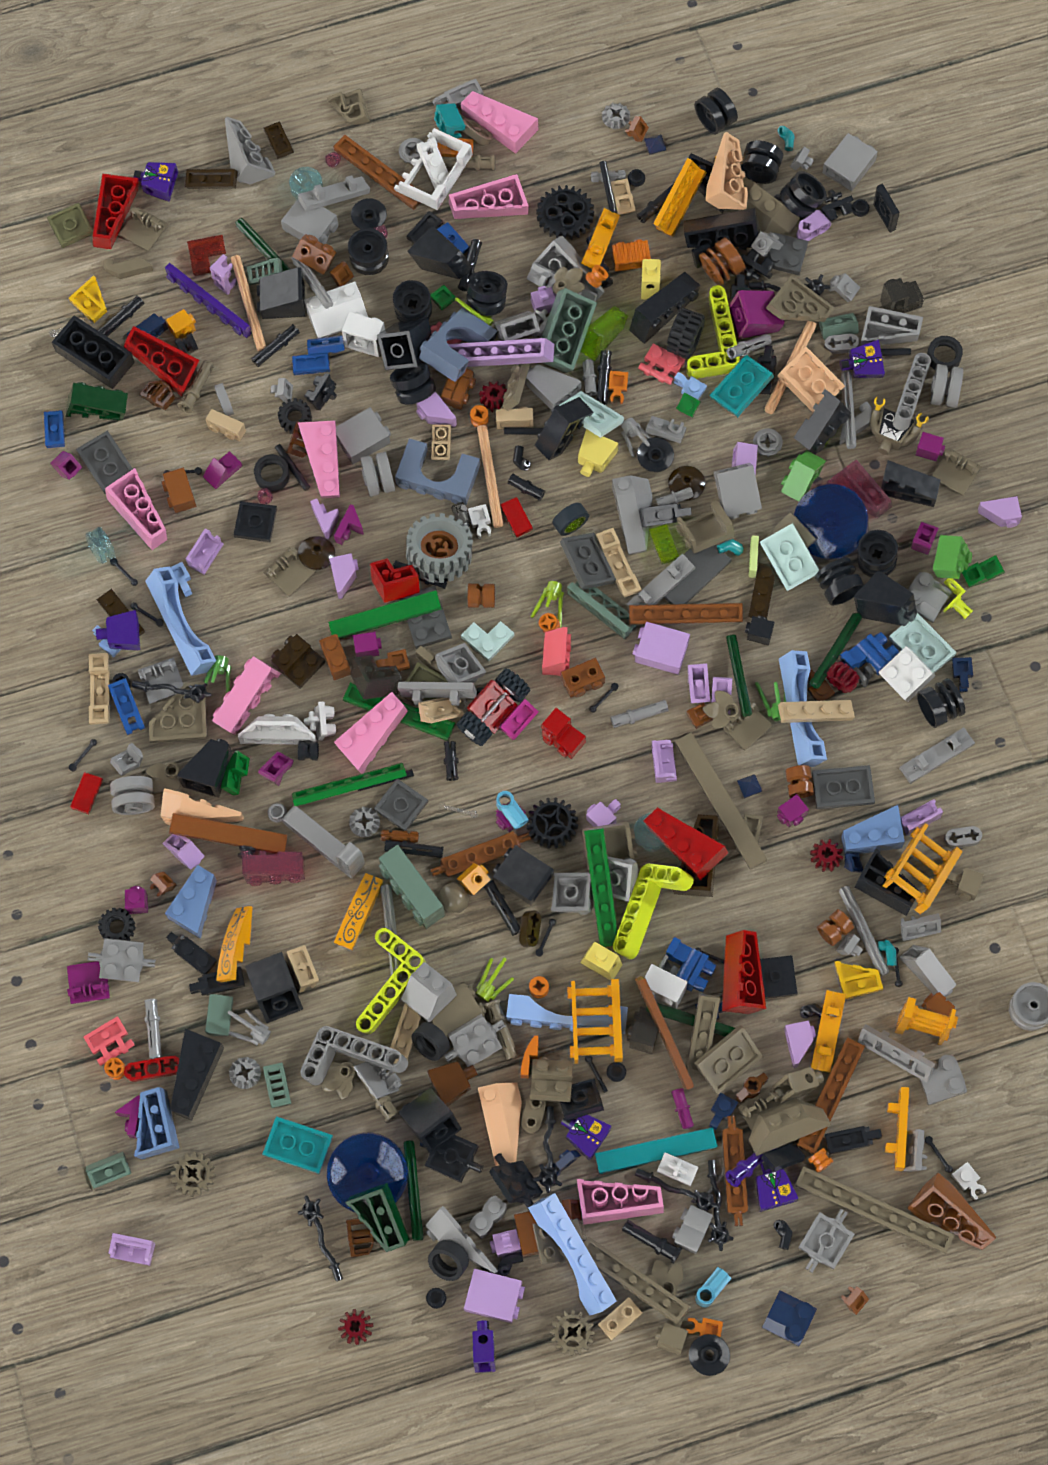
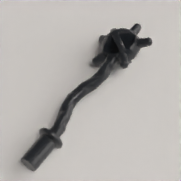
M820 274L818 279L810 280L808 277L805 278L808 284L804 285L819 296L824 292V289H830V285H824L822 282V274ZM764 280L762 282H749L750 290L762 289L764 291V288H771L778 292L781 289L776 285L764 283Z
M149 681L132 682V688L141 689L144 692L169 689L174 693L184 695V699L191 698L196 703H200L205 697L212 696L206 690L207 683L203 685H189L188 688L190 690L176 688L170 684L150 685Z
M553 1106L546 1107L547 1120H545V1124L548 1125V1130L544 1135L543 1148L547 1154L548 1163L546 1168L543 1164H540L541 1172L539 1177L533 1178L534 1182H540L542 1186L546 1187L547 1193H550L551 1187L555 1184L562 1186V1182L557 1180L556 1173L559 1168L555 1167L552 1169L553 1155L548 1143L554 1124L557 1123L554 1117Z
M708 1160L709 1174L707 1178H710V1183L716 1195V1203L721 1207V1192L716 1183V1178L719 1177L716 1172V1160ZM719 1207L714 1208L713 1217L715 1225L712 1222L709 1224L712 1231L708 1242H714L718 1245L719 1251H723V1244L727 1243L728 1240L733 1241L734 1238L729 1236L726 1228L727 1222L724 1221L721 1225Z
M637 1169L635 1172V1176L647 1180L648 1183L653 1181L669 1192L684 1194L693 1198L691 1203H695L701 1210L708 1212L712 1207H720L719 1204L714 1202L713 1194L707 1192L700 1193L698 1190H695L693 1193L690 1190L672 1187L658 1177H655L653 1172L649 1173L641 1169Z
M306 1195L304 1197L306 1203L303 1205L302 1210L298 1211V1215H303L308 1220V1226H312V1222H314L318 1231L319 1248L331 1264L328 1268L332 1270L336 1282L343 1280L339 1268L340 1263H336L335 1258L325 1247L324 1231L318 1219L324 1218L320 1213L319 1203L321 1200L310 1201Z

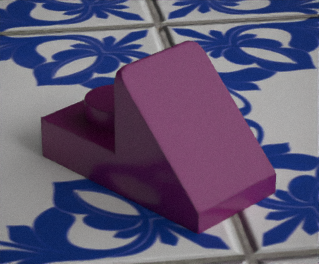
M229 451L219 461L215 457L212 459L203 478L216 490L243 465Z
M352 504L349 505L334 534L335 542L343 545L344 541L349 539L351 530L364 535L362 525Z
M921 522L913 539L911 549L929 555L939 528Z
M277 751L259 769L258 773L264 779L280 786L283 775L292 767L294 760Z
M139 1095L115 1111L117 1116L130 1118L126 1120L125 1132H127L130 1138L137 1139L136 1134L139 1127Z

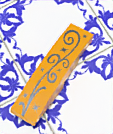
M365 873L342 921L334 944L353 951L358 936L362 932L368 916L371 914L381 889L380 887L383 884V879Z
M252 906L235 909L222 943L216 981L227 982L236 980L237 963L243 962L244 946L250 945Z

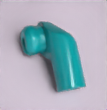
M782 125L778 128L777 132L785 141L784 149L789 152L793 151L795 135L789 128Z
M730 539L718 544L717 550L720 554L729 550L735 553L734 555L739 556L744 552V547L738 541Z
M888 940L879 941L878 948L880 951H885L887 966H897L895 947Z

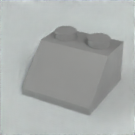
M424 962L410 976L401 1000L426 1021L430 1022L457 994L451 982Z

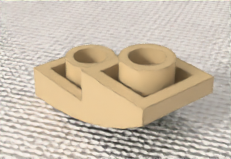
M432 424L431 460H450L451 425Z

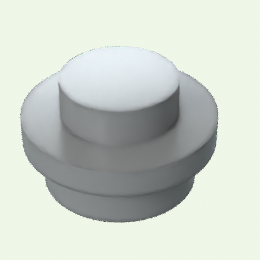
M279 803L271 805L268 809V817L275 823L282 822L281 819L287 814L285 806Z

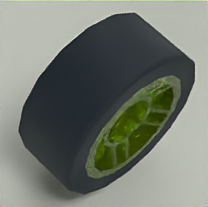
M577 502L561 510L554 517L552 523L561 536H566L581 528L588 520L589 514L583 505Z

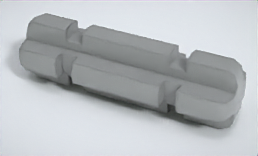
M615 170L608 171L610 181L626 179L625 170H618V172H615ZM598 171L591 172L592 182H599V180L603 182L602 173H598Z

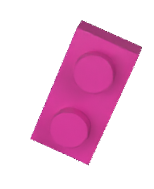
M523 699L499 728L511 740H515L539 711L526 699Z

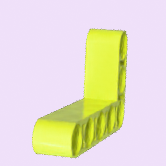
M720 285L713 286L709 291V306L719 352L690 357L687 361V375L690 378L692 376L695 379L729 374L740 361V356L731 359L727 355V349L736 346L737 341L726 291ZM720 328H727L728 330L723 331ZM724 344H730L731 346L726 347ZM733 360L735 361V363H729L727 361ZM710 363H715V364H717V365H716V366H711V365H709V364H710ZM692 366H697V367H699V368H698V369H693V368H691V367H692Z
M650 863L643 865L616 935L613 950L629 960L634 959L639 953L661 888L687 891L691 888L694 881L692 875L678 867Z
M387 928L379 929L375 934V940L402 963L356 1021L357 1029L368 1035L378 1028L400 1000L410 976L424 962L426 963L420 953ZM388 933L390 935L389 941L382 943L381 936ZM400 945H404V953L401 955H397L396 948ZM419 957L420 964L417 967H412V959ZM402 973H407V981L399 982V976ZM394 988L396 991L395 996L387 998V991ZM382 1004L383 1011L380 1014H375V1006ZM370 1020V1028L363 1030V1021Z

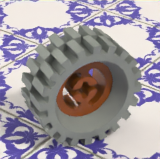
M435 513L430 514L429 519L425 516L421 517L420 523L416 520L413 523V528H409L406 541V560H408V565H413L417 573L420 572L419 578L424 580L425 577H429V582L434 583V579H439V583H444V579L448 578L449 582L453 581L455 575L459 578L462 576V571L466 572L468 570V565L471 564L473 540L469 527L467 525L463 526L462 520L454 521L455 516L453 515L446 518L445 513H440V517H435Z

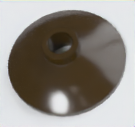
M681 466L675 469L668 481L670 492L673 491L675 493L689 487L692 489L694 496L684 501L698 498L703 493L706 484L702 472L692 466ZM684 479H690L691 481L686 483Z
M320 536L305 539L298 549V557L301 563L313 570L329 567L331 565L329 558L335 557L336 553L334 545L328 539Z

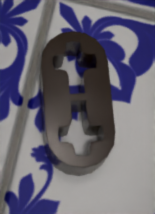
M526 911L522 915L519 941L523 947H534L538 944L541 927V915L538 911Z

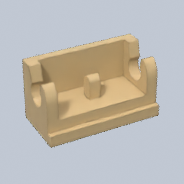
M436 698L418 703L421 722L435 723L464 715L462 709L451 705L450 698Z
M303 945L286 952L285 960L298 993L304 992L305 988L309 986L314 988L319 979L306 946Z

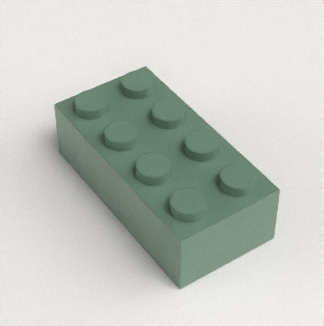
M566 288L557 292L541 337L554 343L553 362H544V364L564 373L574 370L597 302Z
M396 845L379 857L380 865L378 867L380 868V873L385 880L390 879L391 888L397 896L401 894L402 903L408 911L412 909L413 917L419 926L423 925L427 929L445 916L443 905L399 845Z

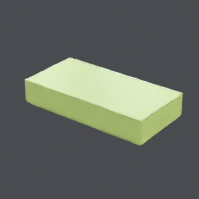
M753 535L750 542L748 576L756 578L759 536Z

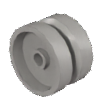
M937 364L931 384L930 404L940 406L944 395H946V406L957 408L962 386L963 368L953 367L950 376L947 377V365Z
M386 452L376 454L377 466H374L371 456L360 458L364 483L367 486L370 497L380 494L378 483H382L385 493L395 491Z
M128 776L116 779L110 783L111 795L114 797L111 801L114 813L136 815L149 812L155 808L154 796L151 795L153 792V781L151 778Z
M1030 982L1017 989L1009 1002V1014L1016 1026L1023 1030L1035 1031L1042 1029L1048 1024L1047 986L1041 983Z

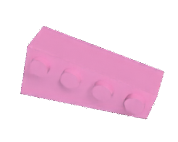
M474 91L461 102L463 116L477 122L489 131L493 138L515 154L538 131V118Z
M517 174L449 194V205L454 219L528 215L529 206Z
M336 422L298 423L321 498H339Z
M135 468L105 488L107 500L151 550L167 541L166 529Z
M254 656L252 659L247 660L244 665L245 670L236 677L234 687L226 693L223 698V704L213 714L214 718L212 721L234 735L237 734L250 716L248 711L254 709L260 703V695L265 691L268 692L271 688V680L274 677L278 678L281 674Z
M391 692L334 743L362 774L408 710Z
M577 1179L583 1225L664 1213L661 1187L637 1184L625 1185L616 1182L615 1184L603 1183L602 1181L593 1182Z

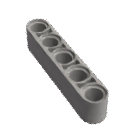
M918 353L914 358L893 420V426L901 431L908 429L931 363L930 356L925 353Z

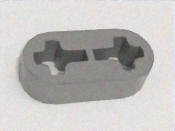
M854 334L829 336L825 340L824 347L833 355L849 353L851 349L859 346V338ZM849 340H851V342L854 343L853 346H850V344L848 343ZM830 342H833L835 348H832Z
M223 383L215 385L214 388L224 415L230 416L234 414Z
M975 826L951 829L946 833L944 842L949 848L974 846L980 842L982 832ZM971 832L977 835L975 840H972V837L965 838V836H969ZM951 835H954L955 838L961 837L960 839H957L956 843H953L952 840H949Z

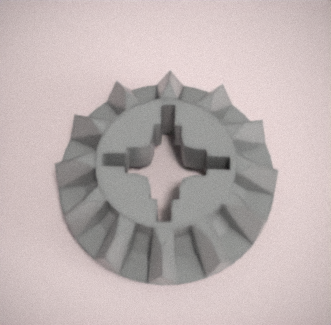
M612 102L611 105H606L604 111H602V120L609 128L620 129L628 124L630 111L627 109V106ZM620 112L619 117H613V113L617 114Z
M409 138L401 143L399 155L405 163H411L413 158L419 160L420 154L417 150V143L423 142L422 140ZM414 149H416L417 154L413 153L412 155H410V150L413 151Z
M765 428L755 434L753 444L758 445L757 452H759L760 456L766 455L769 457L770 455H776L781 450L783 440L776 430ZM767 437L769 442L773 443L770 444L769 448L766 447V444H763L765 443Z
M362 807L355 809L352 815H350L349 826L355 835L369 837L379 829L380 818L372 808ZM363 815H365L367 820H370L366 824V829H364L362 823H359V821H362Z
M249 1057L238 1058V1060L232 1063L229 1077L236 1087L249 1089L258 1083L261 1077V1069L259 1064ZM241 1066L246 1070L250 1069L248 1080L243 1075H239L242 1072Z

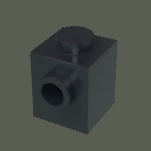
M753 616L751 622H747L745 633H748L747 640L769 646L775 622L769 621L763 616Z

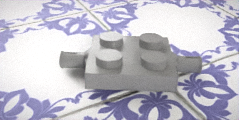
M104 938L101 953L88 952V956L92 957H88L87 961H99L101 968L99 978L139 982L143 966L155 968V964L151 963H155L156 959H144V942Z
M480 1014L450 1032L448 1036L453 1043L454 1049L444 1054L446 1060L449 1062L459 1056L469 1067L503 1048L496 1032L506 1027L503 1020L501 1019L499 1022L491 1025Z
M840 1209L835 1219L819 1212L798 1248L806 1252L811 1258L805 1267L806 1270H809L813 1264L809 1272L813 1273L818 1263L825 1264L834 1270L855 1235L842 1224L848 1214L845 1211L840 1218L844 1211L843 1209Z

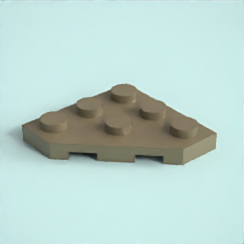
M791 275L766 309L783 320L825 322L834 310V307Z
M205 682L185 683L180 689L190 690L188 688L189 685H203ZM176 694L163 706L158 715L149 722L150 743L208 739L206 697L200 703H196L191 698L184 699V695Z

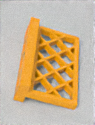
M687 158L653 223L657 230L671 237L674 236L707 173L689 158Z

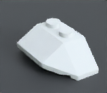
M273 714L258 716L238 734L240 744L298 745L299 741H305L306 743L317 742L315 735L297 717L291 714H285L283 717Z

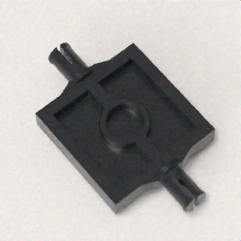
M454 1135L430 1153L425 1163V1167L462 1183L470 1169L481 1173L484 1165L474 1162V1156L479 1146L457 1135Z
M502 1153L497 1154L494 1158L499 1165L490 1169V1175L509 1204L520 1202L524 1203L527 1208L534 1204L531 1199L540 1197L543 1193L537 1182L533 1181L534 1177L523 1161L508 1163Z

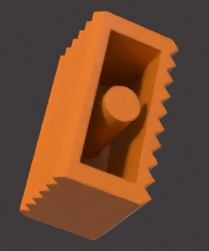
M638 239L631 243L618 242L615 245L613 244L612 257L615 272L642 268V260L651 259L648 240Z

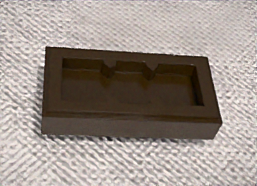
M280 121L264 127V132L277 159L294 153Z

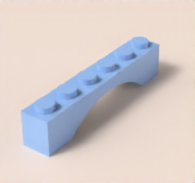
M171 567L156 568L145 582L191 676L207 673L216 662V659L209 645L202 642L194 634L185 619L179 599L178 582Z
M791 650L779 658L786 702L807 701V684L810 673L807 651ZM790 723L797 764L815 767L826 761L824 741L818 736L812 723Z
M509 994L506 1018L511 1025L521 1026L522 1023H526L535 1028H541L544 1025L550 1026V1029L553 1030L570 1028L569 1030L573 1032L572 1016L555 1014L535 1003L529 996ZM620 1006L622 1034H625L628 1007ZM608 1015L577 1016V1028L609 1027V1025L613 1024L612 1017H608Z
M553 1193L528 1207L538 1226L554 1239L567 1257L577 1280L579 1298L589 1316L603 1312L617 1302L556 1194Z

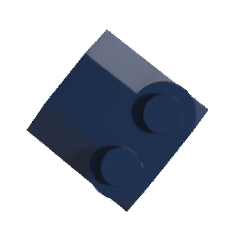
M779 1290L762 1328L799 1347L817 1308Z

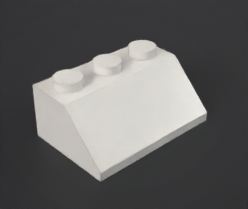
M356 282L327 291L333 302V306L328 309L324 308L317 296L304 300L306 311L317 338H326L342 332L349 312H358L368 317Z

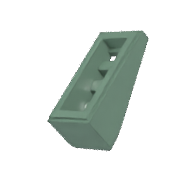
M273 258L248 266V284H258L262 277L283 272L282 261L279 258ZM259 269L262 271V276H259ZM255 270L256 278L253 279L252 271Z
M283 1063L264 1066L263 1070L271 1108L291 1104ZM280 1071V1074L269 1075L271 1072ZM282 1079V1082L271 1084L273 1080ZM284 1087V1090L273 1092L272 1090L275 1088ZM285 1095L286 1097L283 1099L274 1100V1097Z

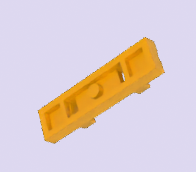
M605 208L603 209L581 264L589 268H593L596 264H601L619 220V214Z
M826 990L811 1068L814 1070L831 1072L846 994Z
M909 1087L900 1088L898 1103H888L887 1113L898 1114L896 1143L885 1144V1153L895 1154L894 1170L903 1171L905 1168Z

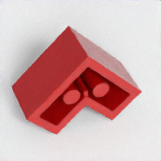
M388 558L370 563L371 580L384 603L420 593L419 575L413 565L394 569Z
M555 708L541 724L543 741L549 746L554 745L563 757L568 756L572 759L586 743V736L571 725V718L558 708Z

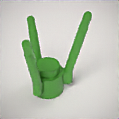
M216 655V662L208 671L204 682L208 683L212 675L211 683H214L217 674L223 675L226 672L227 693L230 691L231 666L228 665L229 659L225 656Z
M755 682L759 695L767 709L768 717H772L774 721L781 720L778 705L781 702L778 683L774 682L776 703H773L772 708H770L759 683Z

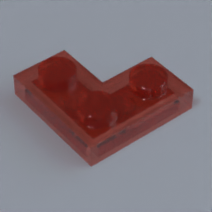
M223 235L187 241L194 276L211 273L209 257L226 254Z

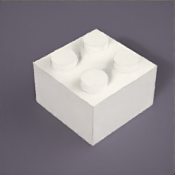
M349 312L342 329L345 347L379 357L381 350L377 334L385 330L384 322L378 318L365 317L358 312Z
M907 646L879 672L907 702L936 676Z
M651 964L645 979L656 1002L677 1009L686 992L687 981Z

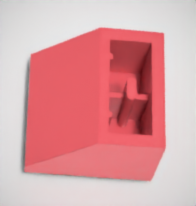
M568 627L545 632L542 675L561 676L562 671L570 668L571 634H568Z

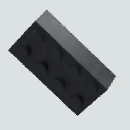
M75 315L52 341L56 353L111 389L118 384L135 363L130 351Z

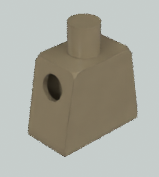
M810 1067L785 1075L772 1087L774 1092L776 1091L780 1096L778 1099L779 1104L811 1093L819 1087V1084L823 1083L824 1078L821 1072L814 1073L813 1068Z

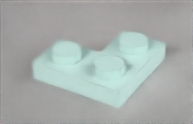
M501 621L488 634L473 622L464 631L461 638L489 662L515 635Z

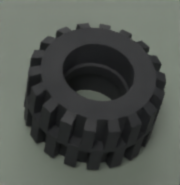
M682 308L671 327L667 340V351L689 359L695 352L701 338L705 316Z

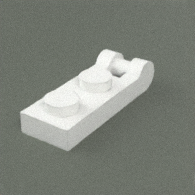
M432 137L425 143H417V150L434 189H436L438 184H443L449 173L438 150L437 142ZM430 148L431 154L428 155L427 149Z

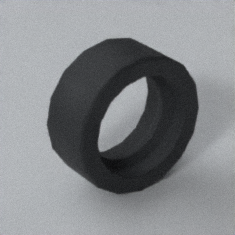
M950 336L935 338L930 343L927 355L931 358L930 367L936 370L937 364L947 365L948 372H951L953 367H958L963 355V348L960 342ZM940 346L950 347L955 352V359L951 362L939 361L935 358L934 351Z
M265 455L256 462L254 467L255 480L259 487L265 491H279L289 482L290 472L288 464L279 455ZM271 464L279 465L283 471L280 479L273 482L263 480L261 471L264 467Z
M422 1023L411 1035L415 1048L429 1060H439L450 1048L447 1036L432 1023Z
M443 1240L438 1242L428 1255V1264L433 1273L439 1278L446 1281H455L467 1269L469 1258L464 1248L458 1243ZM440 1254L450 1256L456 1262L457 1267H451L443 1262Z

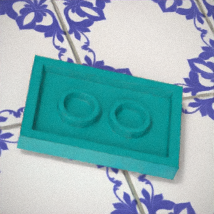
M746 355L715 388L710 397L738 418L774 378V375Z
M276 1116L262 1155L320 1175L333 1135Z

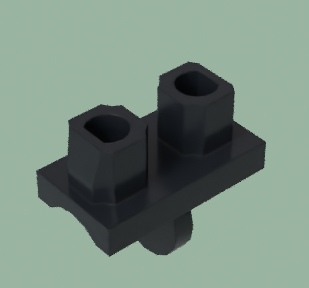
M833 189L829 190L825 203L830 201L831 203L819 210L829 221L838 218L835 211L837 208L841 209L843 216L853 212L851 202L854 199L852 195L838 200V198L842 197V193H835Z
M753 248L747 255L743 254L741 256L743 262L751 267V269L746 267L744 270L747 273L746 280L751 281L753 278L759 280L761 276L757 272L770 279L773 275L771 271L775 263L766 257L761 265L758 264L757 260L761 254Z
M325 373L323 376H316L313 381L316 387L315 390H307L304 395L306 400L313 404L316 410H321L329 399H336L337 394L334 392L336 383L328 373Z

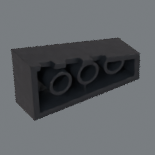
M755 208L684 221V236L687 248H698L705 244L715 247V243L726 237L734 247L746 250L747 248H752L751 245L760 233Z
M683 272L635 309L629 331L645 344L675 317L682 308H685L690 302L697 299L700 284L686 272Z
M186 1028L170 1110L174 1114L192 1121L222 1055L224 1046L218 1041Z

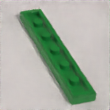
M435 590L328 623L331 635L337 634L340 640L442 610L438 592Z
M350 682L343 701L370 711L386 696ZM401 702L408 710L401 720V724L449 741L456 725L455 722L450 720L435 723L421 722L419 708Z
M403 763L293 792L294 806H300L407 776Z
M604 828L584 830L599 944L603 947L613 946L618 929Z

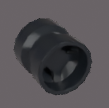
M192 333L187 334L184 338L174 340L177 348L185 353L198 350Z
M299 741L298 760L311 759L312 761H318L319 743L315 741L311 743Z

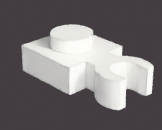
M486 504L468 508L472 527H478V538L481 539L482 531H487L488 536H491V529L487 525L491 524Z
M968 1162L951 1174L963 1191L969 1188L970 1196L973 1200L976 1201L978 1199L975 1190H980L983 1194L987 1192L984 1186L977 1184L980 1177Z

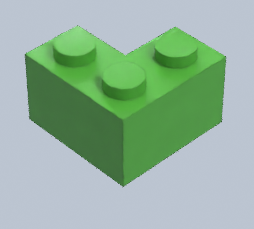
M807 450L802 455L799 454L796 460L793 459L789 466L791 471L789 475L784 477L781 483L783 485L781 492L801 502L807 496L813 481L819 477L826 460Z
M940 535L933 571L938 578L959 579L960 573L963 570H967L968 564L972 561V552L968 549V545L962 536Z

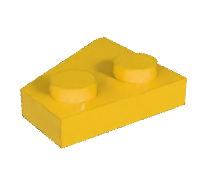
M94 275L68 298L93 323H96L107 313Z
M835 961L834 965L842 993L846 994L845 999L883 991V985L877 969H866L858 965H848Z

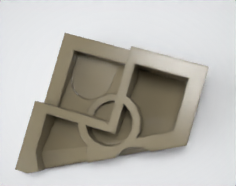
M360 88L346 94L339 92L327 97L328 102L350 124L358 125L370 122L363 92Z

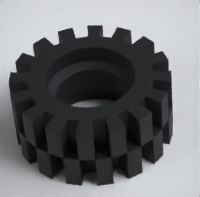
M293 398L294 401L292 402L290 399H287L288 403L286 404L284 401L282 406L279 407V423L282 429L284 428L286 432L289 430L290 434L294 430L296 421L288 419L289 413L299 411L302 414L301 419L298 420L299 422H312L310 407L306 402L303 403L302 399L297 401V398Z
M112 908V911L108 909L105 915H101L102 919L98 921L100 924L98 929L103 938L130 941V936H134L135 922L128 911L122 908ZM114 920L124 922V928L120 933H112L110 931V924Z

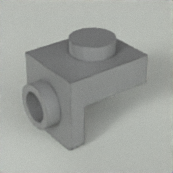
M761 231L751 247L762 256H766L771 248L780 250L783 244L778 240L779 237L772 232L768 234Z
M844 273L835 275L830 280V289L827 290L830 292L835 290L843 299L850 302L860 289V286Z
M131 743L126 751L112 757L110 763L123 776L140 766L143 755L141 750Z

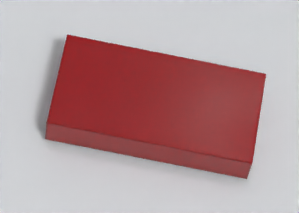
M517 497L500 504L516 538L533 531V527Z
M84 772L70 808L89 815L103 779Z

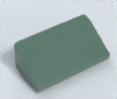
M854 313L830 317L825 322H818L824 340L833 335L859 333V325Z
M210 994L205 1033L210 1036H229L231 1015L228 1014V1011H232L233 997Z
M124 1152L86 1166V1173L93 1189L131 1174Z

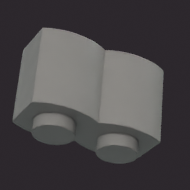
M496 1195L488 1199L483 1210L472 1218L469 1225L470 1231L480 1239L487 1237L491 1233L494 1224L499 1222L506 1214L507 1205Z
M693 1205L689 1209L685 1208L680 1218L683 1220L681 1228L676 1227L672 1236L675 1239L674 1244L697 1254L713 1215Z

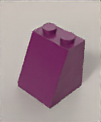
M741 290L737 292L729 304V309L738 339L775 333L781 330L785 320L779 319L766 309L775 297L774 291Z

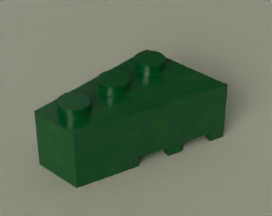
M83 382L73 383L68 396L65 417H71V414H81L82 418H88L89 415H97L99 419L123 420L128 393L118 389H105L102 386H89Z
M388 1183L352 1195L345 1202L358 1215V1219L364 1222L371 1231L372 1236L386 1252L403 1247L410 1240Z

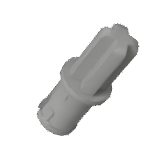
M586 359L582 363L584 372L582 380L585 381V394L595 396L597 394L595 382L597 376L594 373L593 361Z
M689 487L675 493L671 491V494L656 498L658 506L678 504V502L693 497L694 494Z

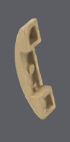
M614 528L597 533V540L624 598L641 592L640 584L627 562Z
M108 653L89 654V724L109 723L111 692L108 687L110 684Z

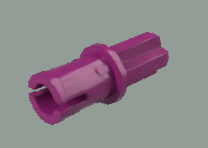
M684 1089L673 1090L671 1094L676 1106L675 1112H678L681 1126L683 1129H690L694 1124Z

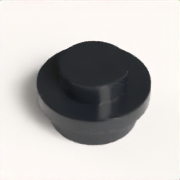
M634 169L628 174L630 185L639 187L645 183L646 177L641 170Z
M858 199L852 204V213L855 216L863 217L868 214L870 207L866 200Z
M620 1062L611 1063L607 1067V1077L613 1082L622 1081L626 1076L625 1066Z
M432 1288L426 1295L427 1304L434 1309L443 1307L447 1300L446 1293L441 1288Z

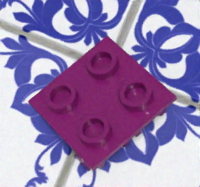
M99 961L67 966L69 983L67 992L68 996H70L71 1004L110 998L108 979L99 978L101 969Z

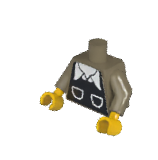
M876 397L874 399L876 407L873 408L870 424L872 433L876 436L875 441L881 444L878 451L888 455L891 448L900 450L902 446L906 447L916 441L923 428L922 425L928 422L929 417L927 416L925 421L921 422L920 416L922 413L917 415L916 420L911 419L908 429L898 430L893 426L896 412L885 407L881 410V407L885 404V398L883 403L879 405L876 402Z

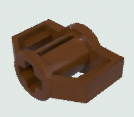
M162 380L150 381L140 392V396L165 411L175 400L172 388ZM170 392L166 399L163 402H161L165 398V396Z
M296 421L286 453L303 458L307 455V451L304 453L292 449L293 445L305 448L304 441L297 439L303 440L301 433L298 432V423L301 422Z
M764 1072L757 1077L747 1078L743 1089L736 1094L735 1099L741 1104L747 1098H755L760 1094L762 1086L768 1082L769 1078Z
M358 1218L346 1219L351 1257L369 1255L375 1244V1238L370 1233L371 1231L368 1228L352 1230L353 1225L364 1224V1222H361ZM372 1242L370 1248L356 1250L354 1248L356 1244Z

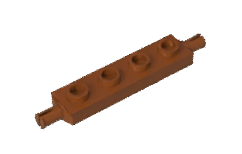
M512 831L441 859V866L430 869L432 876L444 873L447 877L466 871L473 863L481 865L503 857L510 847L513 849L517 845L521 848L520 843L531 840L529 833L517 836Z
M727 1116L728 1128L722 1130L725 1173L728 1170H733L739 1161L745 1160L743 1129L736 1128V1116H732V1123L731 1116ZM725 1177L727 1213L734 1214V1226L738 1227V1218L739 1226H743L742 1214L748 1212L746 1178L741 1181L738 1187H734Z

